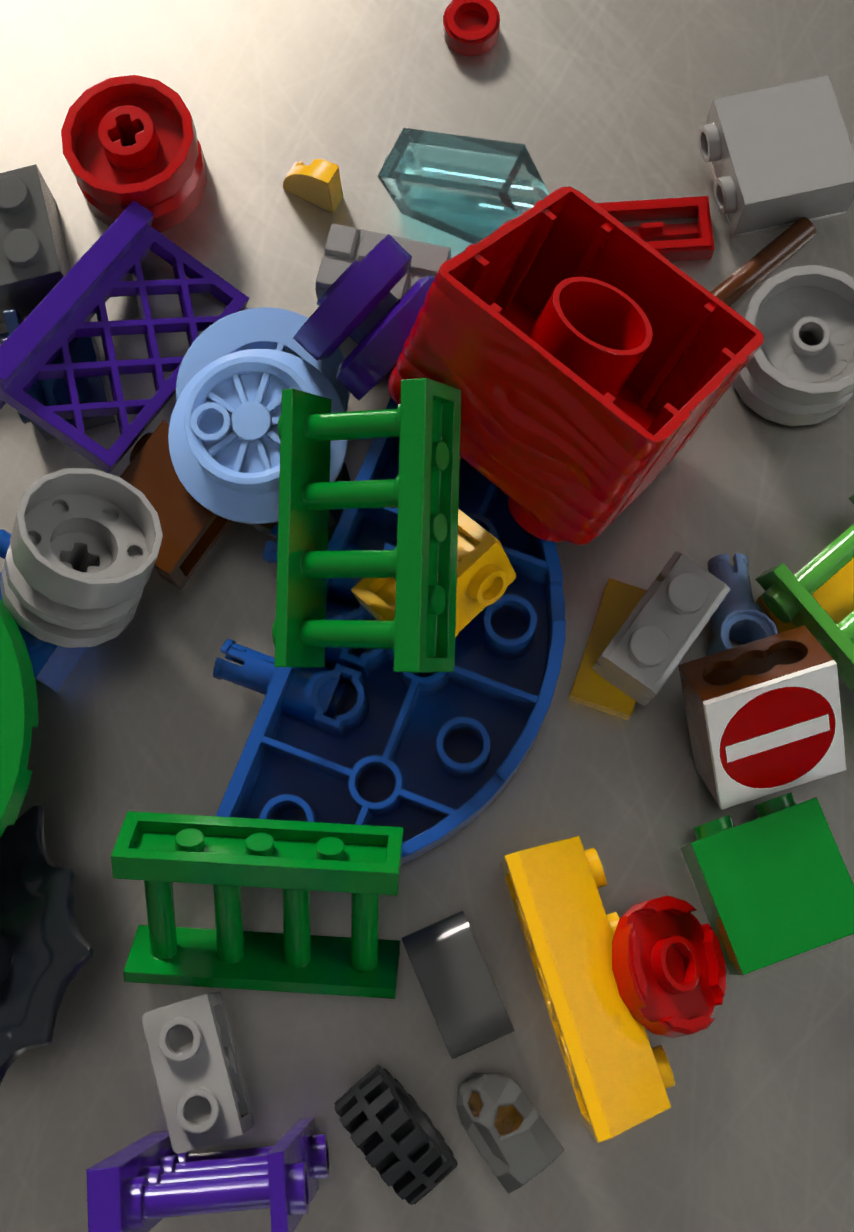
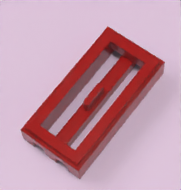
M708 196L596 203L620 222L697 218L696 223L664 224V222L642 223L641 226L627 228L670 262L710 260L712 258L715 248Z

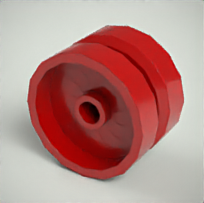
M127 75L108 78L86 89L70 106L61 129L63 155L96 218L110 227L131 202L135 200L154 214L151 227L159 233H163L184 222L199 206L208 182L206 162L201 144L197 139L192 115L177 92L160 80L139 75Z

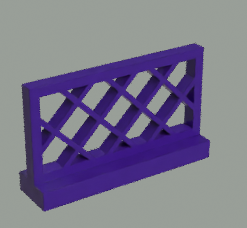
M135 200L131 202L0 346V409L6 403L109 474L176 393L178 371L184 356L160 358L155 333L186 332L190 347L198 337V331H204L227 315L244 310L249 301V297L151 227L154 214ZM152 251L172 266L175 279L144 280L141 262ZM132 273L133 281H125ZM210 293L227 307L219 316L194 317L190 294ZM178 294L183 317L152 319L147 295ZM136 296L141 319L108 321L105 302L110 297ZM96 314L98 322H89ZM144 334L149 359L116 360L112 336ZM101 336L106 361L71 362L68 344L74 338ZM60 355L61 364H52ZM163 372H172L165 381ZM152 373L156 391L151 399L124 401L119 375ZM109 376L113 401L79 404L75 378ZM64 378L69 404L44 406L26 392L37 380ZM138 414L129 424L127 415ZM116 415L120 437L109 450H106L85 435L82 418ZM64 419H72L73 425H71Z

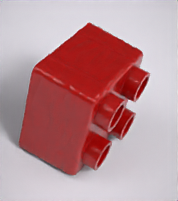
M570 186L561 187L543 200L536 202L531 209L520 216L502 224L491 235L485 237L477 244L469 245L463 252L441 264L435 280L426 294L425 302L420 308L410 335L406 339L403 350L396 361V366L392 370L388 381V393L395 403L399 405L401 403V380L428 378L460 389V459H464L486 479L508 495L507 503L511 515L528 533L546 541H567L574 545H586L600 536L686 446L709 412L733 384L740 371L749 363L753 355L761 347L764 336L761 331L743 316L672 264L657 250L590 198Z

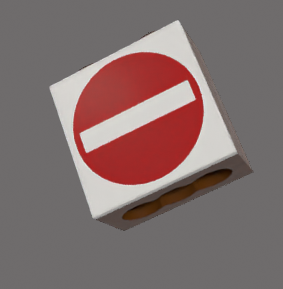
M805 625L678 665L695 768L721 810L847 770L837 663Z

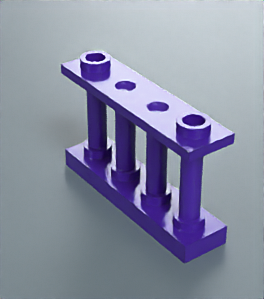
M314 1117L301 1118L275 1146L191 1153L189 1151L176 1154L172 1149L168 1130L153 1131L86 1169L88 1232H149L163 1218L270 1209L271 1232H294L303 1215L309 1213V1205L319 1189L318 1179L329 1178L330 1162L327 1134H315Z

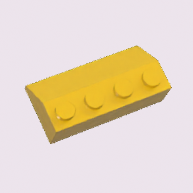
M580 836L505 855L500 866L584 1125L598 1143L611 1139L671 1108L665 1089L675 1086V1080L662 1045L651 1048L644 1026L633 1018L619 995L612 971V940L620 918L617 912L605 913L598 892V888L607 886L603 866L594 847L584 850Z

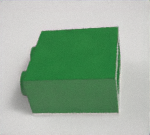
M792 792L755 805L754 808L758 818L738 826H734L730 815L715 819L693 828L697 841L679 848L708 923L718 937L729 975H745L854 934V884L817 797L796 804Z

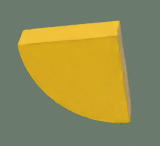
M314 159L311 165H304L302 161L296 162L283 181L284 190L332 214L343 199L339 167L337 164L323 159Z

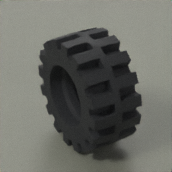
M377 1065L334 1103L336 1105L334 1107L335 1111L341 1117L339 1120L343 1127L351 1134L350 1138L356 1147L361 1149L371 1167H375L379 1172L381 1179L389 1187L392 1186L395 1193L402 1200L405 1199L408 1204L415 1205L457 1167L458 1163L453 1156L452 1150L444 1142L445 1139L439 1130L433 1126L431 1119L420 1109L410 1093L408 1094L401 1083L396 1078L394 1079L390 1072L385 1068L383 1069L381 1065Z

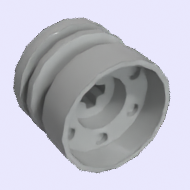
M65 468L40 477L22 496L0 576L3 604L17 625L41 641L66 648L95 647L118 637L134 618L144 586L149 580L159 554L163 533L157 511L140 490L121 477L96 469Z

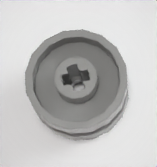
M821 265L790 267L768 278L752 296L744 313V318L761 331L764 341L749 363L737 375L733 386L744 404L766 420L790 427L815 425L838 414L854 396V278L843 271Z

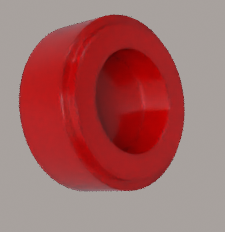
M453 0L445 9L443 15V36L446 44L454 52L469 57L479 56L490 51L498 41L500 15L497 7L490 0Z

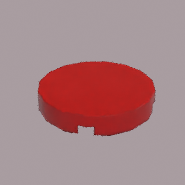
M668 895L634 904L619 919L612 940V971L619 995L633 1018L653 1034L676 1038L705 1030L715 1020V1018L710 1017L713 1014L714 1007L723 1004L727 988L726 963L718 937L709 923L701 925L698 919L691 913L698 910L687 901Z

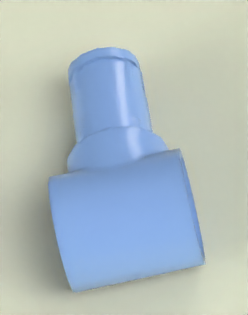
M729 553L717 555L707 563L708 571L726 583L731 590L710 618L713 640L706 650V656L734 648L730 641H739L746 644L778 634L775 623L766 614L762 613V608L758 604L754 603L748 570L749 560L745 554L735 553L733 556L734 565L730 563Z

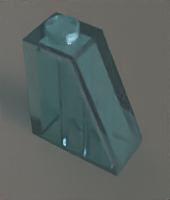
M410 128L402 129L377 176L402 214L472 244H477L485 237L491 235L502 224L520 216L531 209L536 202L543 200L549 195L525 144Z

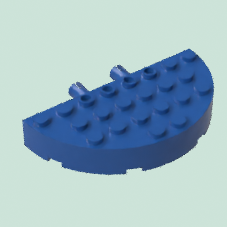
M390 397L386 409H397L398 405ZM373 438L356 481L396 479L399 474L400 438ZM460 459L458 509L500 541L516 573V578L507 587L499 600L485 607L458 633L455 638L454 672H395L394 652L392 649L325 647V667H274V657L237 644L234 640L227 639L222 645L220 652L226 654L225 659L243 666L217 657L213 668V677L219 680L224 679L264 694L265 699L216 816L404 827L401 865L440 846L467 827L494 802L515 776L530 752L551 704L560 674L566 630L562 585L563 574L555 542L537 538L524 530L510 513L507 503L508 495L486 479L464 459ZM344 509L333 536L328 542V551L394 550L397 546L398 509ZM278 523L270 532V535L275 537V541L267 539L263 553V561L270 564H277ZM327 578L326 620L379 621L359 603L351 591L363 578Z

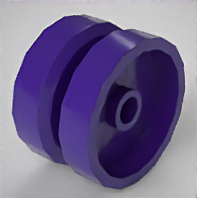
M390 234L386 235L360 262L355 260L317 301L316 304L319 307L293 337L315 360L329 358L348 337L355 341L358 345L337 367L336 379L359 401L396 364L420 308L425 302L426 294L435 280L432 276L419 278L400 300L390 292L411 269L412 256Z

